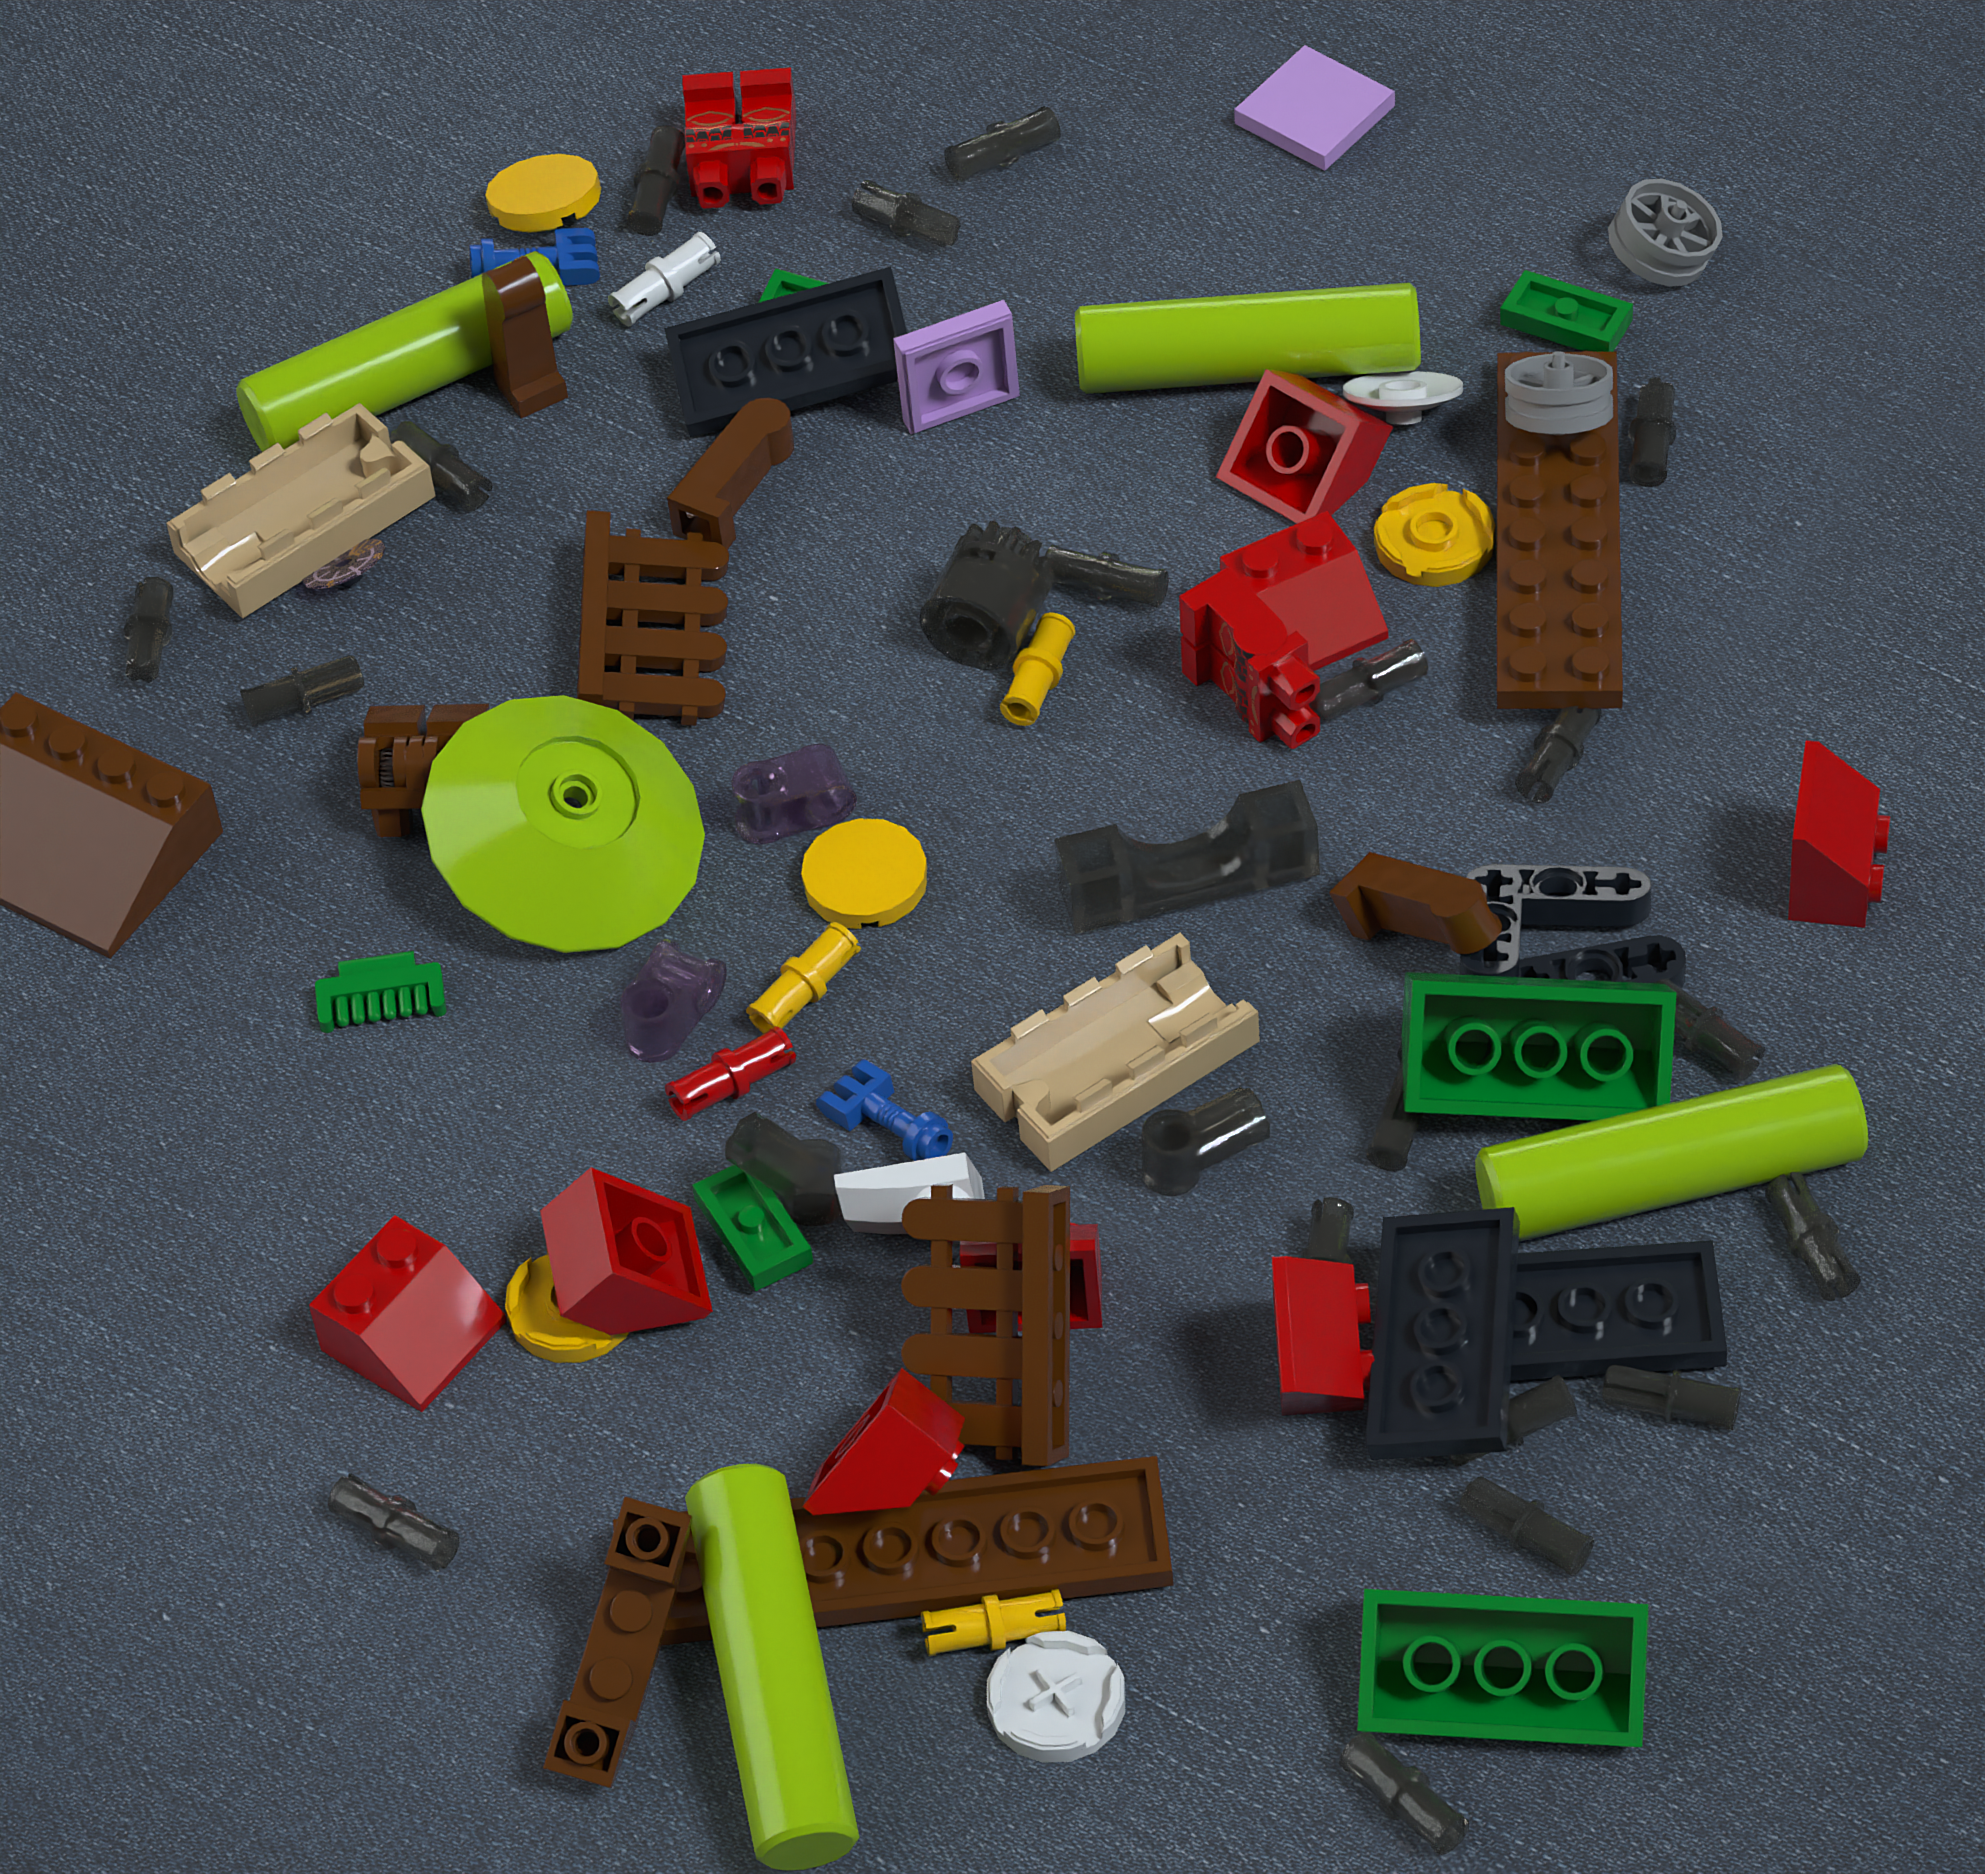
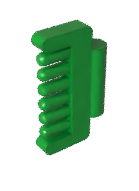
M414 950L338 961L339 976L319 979L315 982L317 1015L320 1029L323 1033H331L335 1028L333 1006H335L336 1021L340 1027H345L349 1024L348 1004H351L353 1022L357 1025L362 1024L365 1021L364 1002L366 1001L369 1020L371 1022H378L381 1018L380 999L383 1000L384 1016L388 1020H393L397 1015L395 997H398L399 1010L402 1017L407 1018L412 1015L411 995H414L417 1014L425 1015L428 1012L427 992H429L433 1014L441 1017L447 1012L441 965L437 962L417 965Z

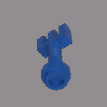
M589 228L555 229V246L538 247L537 249L535 247L531 249L520 248V250L517 248L494 249L493 238H481L480 244L469 245L471 278L536 251L547 257L554 268L558 269V275L564 286L593 284L600 278L599 265L597 264L598 256L595 248V234Z
M861 1059L852 1067V1073L856 1080L850 1076L843 1075L834 1083V1089L839 1097L830 1091H825L816 1099V1105L827 1118L848 1131H851L866 1117H869L891 1132H894V1134L903 1139L902 1145L905 1156L913 1161L946 1156L952 1146L953 1133L948 1129L946 1120L931 1111L924 1112L916 1117L895 1103H892V1101L887 1099L895 1092L890 1074L865 1059Z

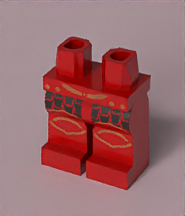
M791 67L740 71L742 123L740 124L733 72L682 75L685 103L686 161L692 197H698L699 204L703 209L724 207L730 201V194L752 193V200L757 201L760 205L781 203L785 190L794 189L796 103Z
M1229 566L1179 596L1180 632L1183 634L1181 636L1182 673L1195 686H1199L1211 679L1235 702L1237 715L1241 720L1249 724V732L1260 743L1276 734L1290 749H1295L1315 737L1320 732V717L1309 707V703L1314 701L1316 695L1320 692V677L1309 668L1308 641L1297 630L1287 636V628L1283 621Z

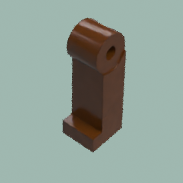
M523 255L507 265L484 272L482 274V287L495 384L520 419L567 399L566 381L557 370L545 304L546 295L544 287L532 262L527 256Z
M758 398L748 402L741 408L667 497L673 535L687 540L688 532L703 533L702 541L716 542L723 545L727 550L736 540L734 515L765 477L771 466L784 462L791 456L794 450L790 410L785 403L773 398Z
M1369 852L1329 892L1352 936L1365 940H1370L1383 928L1449 944L1452 951L1457 954H1470L1490 945L1496 940L1502 929L1500 919L1488 907L1487 897L1482 885L1476 880Z

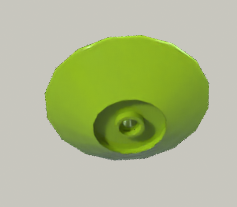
M565 695L511 699L464 722L432 761L421 808L432 862L462 906L509 939L561 953L620 948L664 925L696 883L705 839L694 785L663 741L618 710ZM570 797L578 800L582 808L568 805L564 798Z

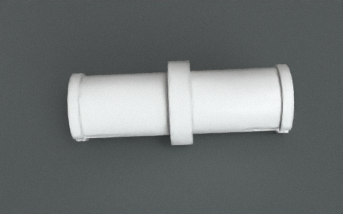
M697 232L690 240L666 257H654L647 262L645 272L617 292H613L608 296V303L611 307L617 304L620 305V307L613 310L616 317L629 327L664 300L674 301L683 295V287L712 266L720 263L721 257L719 252L708 253L716 248L712 240L706 234Z

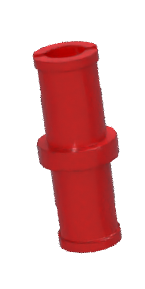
M774 1026L767 1033L733 1051L723 1048L713 1053L710 1063L676 1081L667 1083L665 1085L666 1095L672 1096L676 1094V1097L668 1101L676 1115L681 1120L687 1121L693 1115L729 1096L733 1099H739L749 1093L751 1084L785 1066L794 1064L796 1062L795 1052H784L792 1048L793 1045L781 1028Z

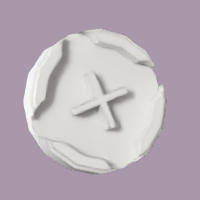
M1071 1631L1040 1632L1027 1637L1026 1644L1017 1647L1012 1652L1011 1648H1009L997 1658L987 1679L988 1717L998 1738L1018 1755L1042 1763L1072 1762L1095 1753L1116 1734L1125 1715L1124 1675L1118 1663L1116 1666L1114 1660L1107 1655V1649L1095 1639Z

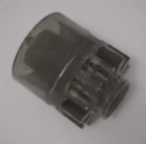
M990 521L984 531L978 525L971 524L966 534L962 535L920 611V626L929 642L943 655L961 665L980 670H998L1010 665L1019 652L1056 580L1055 575L1050 573L1055 563L1054 559L1040 556L1039 550L1042 547V543L1039 540H1032L1016 526L1012 528L1000 527L997 522Z

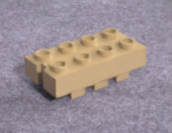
M358 403L334 419H331L327 412L298 430L299 441L286 449H283L279 443L271 446L249 460L251 471L236 480L230 473L226 474L201 490L203 499L201 502L166 523L174 553L241 618L248 616L436 497L430 466L404 442L398 440L391 444L388 428L361 403Z
M1181 933L1176 934L1152 950L1147 945L1138 949L1115 964V973L1100 982L1095 977L1086 981L1063 996V1005L1048 1014H1045L1042 1009L1010 1028L1011 1037L971 1061L974 1090L1004 1122L1014 1117L1018 1119L1020 1140L1050 1172L1260 1042L1258 1011L1244 999L1237 1003L1236 1007L1232 1003L1226 1005L1213 992L1203 971L1191 960L1190 942Z

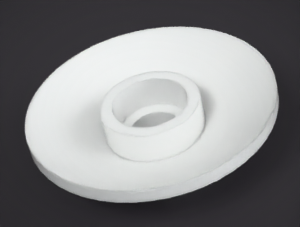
M1423 371L1371 374L1352 379L1343 386V395L1346 399L1366 408L1386 412L1387 423L1399 425L1420 422L1422 420V410L1447 403L1463 392V382L1459 378L1442 373Z

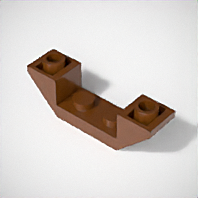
M624 1496L604 1563L609 1568L570 1700H563L543 1765L544 1769L612 1788L638 1725L678 1591L692 1522L691 1515Z

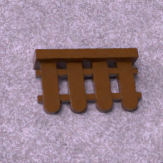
M587 510L583 549L577 699L618 710L632 721L634 720V714L680 716L681 725L696 726L697 718H713L718 716L724 709L725 688L717 680L699 678V671L712 672L720 669L726 660L727 644L716 633L700 632V625L714 626L722 623L727 616L728 598L718 588L701 586V580L714 581L726 575L729 563L728 550L719 543L702 541L703 533L688 532L687 540L641 537V529L626 528L625 536L610 535L611 512ZM608 574L624 575V580H608ZM639 576L686 580L685 585L639 582ZM606 619L622 620V627L606 626ZM638 621L684 624V630L637 628ZM604 665L620 666V673L604 672ZM636 667L683 670V677L636 674Z
M953 1184L931 1185V1197H921L910 1201L904 1207L901 1218L902 1225L910 1236L916 1239L931 1240V1264H923L911 1268L905 1273L901 1283L902 1293L909 1303L918 1307H931V1332L925 1331L910 1336L902 1346V1361L911 1372L930 1375V1390L965 1417L958 1438L963 1444L996 1446V1459L1002 1460L1018 1458V1447H1022V1465L1049 1466L1069 1457L1070 1186L1043 1185L1023 1191V1200H1019V1187H998L997 1199L953 1198ZM952 1241L997 1242V1267L952 1265ZM1018 1243L1022 1244V1268H1018ZM952 1308L996 1310V1335L952 1333ZM1018 1311L1022 1312V1336H1018ZM952 1376L996 1378V1402L952 1400ZM1018 1379H1022V1404L1018 1403Z

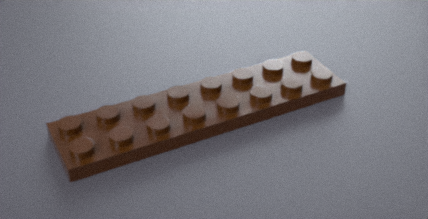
M1617 351L1564 352L1565 354L1586 355L1603 360L1613 370V389L1610 391L1613 397V418L1606 425L1593 430L1564 435L1529 432L1514 427L1506 421L1505 398L1508 396V393L1505 392V369L1513 362L1521 359L1553 354V352L1497 353V709L1622 708Z
M1157 1456L948 1480L934 1496L923 1490L910 1507L812 1515L802 1507L806 1497L790 1499L816 1628L919 1616L923 1611L934 1612L981 1604L982 1596L996 1594L999 1600L1047 1593L1051 1592V1590L1059 1589L1061 1598L1064 1599L1174 1586ZM681 1511V1513L688 1514V1511ZM613 1519V1531L615 1529L617 1519ZM691 1527L678 1591L661 1646L713 1640Z

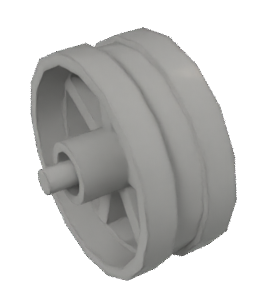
M1645 179L1633 185L1608 227L1609 243L1617 258L1633 273L1650 282L1669 287L1684 286L1697 280L1723 237L1721 221L1714 208L1699 193L1681 183L1665 179Z
M1561 351L1553 352V354L1527 357L1513 362L1505 369V392L1508 393V396L1505 398L1506 421L1514 427L1529 432L1554 435L1589 431L1606 425L1613 418V397L1610 394V391L1613 389L1612 367L1605 361L1594 357L1565 354Z

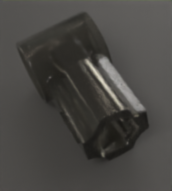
M1239 1087L1188 1112L1178 1109H1165L1149 1116L1142 1126V1178L1146 1186L1164 1196H1177L1187 1193L1198 1183L1200 1171L1270 1138V1123L1265 1116L1261 1101L1250 1088L1243 1089Z
M753 1112L738 1121L733 1134L726 1140V1160L783 1197V1207L794 1223L810 1227L823 1226L832 1223L840 1217L842 1210L835 1187L834 1175L842 1174V1154L835 1144L820 1139L799 1140L757 1112Z

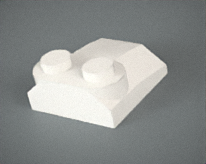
M966 1153L834 1175L835 1187L844 1220L854 1232L908 1234L902 1225L901 1219L904 1207L912 1200L921 1197H931V1185L953 1184V1198L985 1199L982 1177ZM952 1241V1245L960 1244L961 1241Z

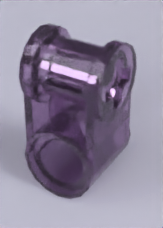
M825 744L807 745L797 751L774 758L749 762L741 766L734 773L731 780L733 796L740 803V807L735 815L736 830L743 839L756 844L773 843L783 837L817 827L835 825L851 815L857 803L856 794L835 750ZM754 779H757L758 792L752 789V781ZM765 813L771 818L769 826H766Z
M668 939L660 941L650 954L647 963L623 990L620 997L626 1048L629 1053L639 1061L648 1063L662 1062L673 1057L680 1050L681 1045L702 1017L719 1000L727 977L725 962L715 958L704 961L681 952L679 944Z

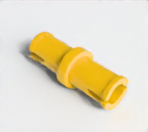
M1051 612L1043 614L1036 624V630L1028 648L1021 650L1013 664L1015 677L1007 695L1000 704L1003 716L1016 725L1028 726L1034 724L1040 714V708L1048 690H1052L1058 685L1063 673L1061 661L1071 639H1073L1076 633L1075 626L1065 616Z
M831 922L799 958L795 956L790 957L780 968L781 976L754 1003L747 1007L746 1013L750 1015L749 1019L755 1027L764 1034L774 1026L783 1029L808 1002H818L827 992L826 984L852 957L860 952L861 947L856 945L858 943L856 937L843 925Z
M1054 1589L1047 1593L999 1600L997 1595L993 1594L982 1596L981 1604L934 1612H921L923 1632L951 1628L953 1631L930 1635L924 1639L929 1657L936 1656L937 1653L989 1645L991 1651L1003 1650L1006 1648V1642L1026 1639L1040 1632L1066 1631L1065 1613L1044 1617L1035 1616V1613L1059 1610L1060 1607H1063L1059 1589Z

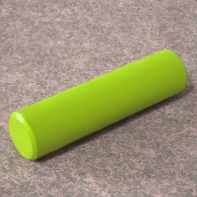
M533 251L524 255L532 262L544 287L546 295L545 304L552 338L569 331L573 321L572 308L556 269L549 259L539 252ZM510 261V262H508V263H505V264H503V265H501V266H499V267H496V268H494V269H497V268H500V267H502V266H504V265H507V264L511 263L512 261ZM482 274L239 380L236 388L238 403L245 422L261 451L267 450L276 443H279L283 449L288 448L300 440L298 434L300 428L326 412L331 419H334L358 403H361L369 412L377 416L492 365Z
M1410 283L1080 306L1075 311L1080 389L1086 394L1261 381L1266 369L1298 374L1304 378L1413 371L1421 364L1416 288Z
M1832 1064L1482 1147L1475 1159V1171L1483 1209L1515 1208L1520 1221V1242L1859 1161L1868 1148V1128L1864 1106L1852 1075L1841 1065Z
M755 1463L723 1467L697 1480L689 1489L685 1500L688 1515L692 1516V1536L754 1852L758 1861L772 1869L789 1871L818 1867L838 1860L849 1853L860 1837L785 1475L766 1465Z

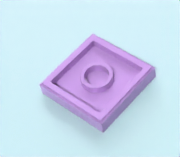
M1304 45L1234 109L1235 124L1325 171L1395 106V91Z
M1004 300L893 338L902 417L910 434L1020 396L1012 313Z

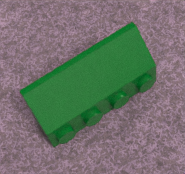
M1405 972L1402 1022L1404 1111L1600 1120L1670 1103L1677 992L1666 984Z
M1364 1589L1357 1731L1642 1747L1650 1604Z

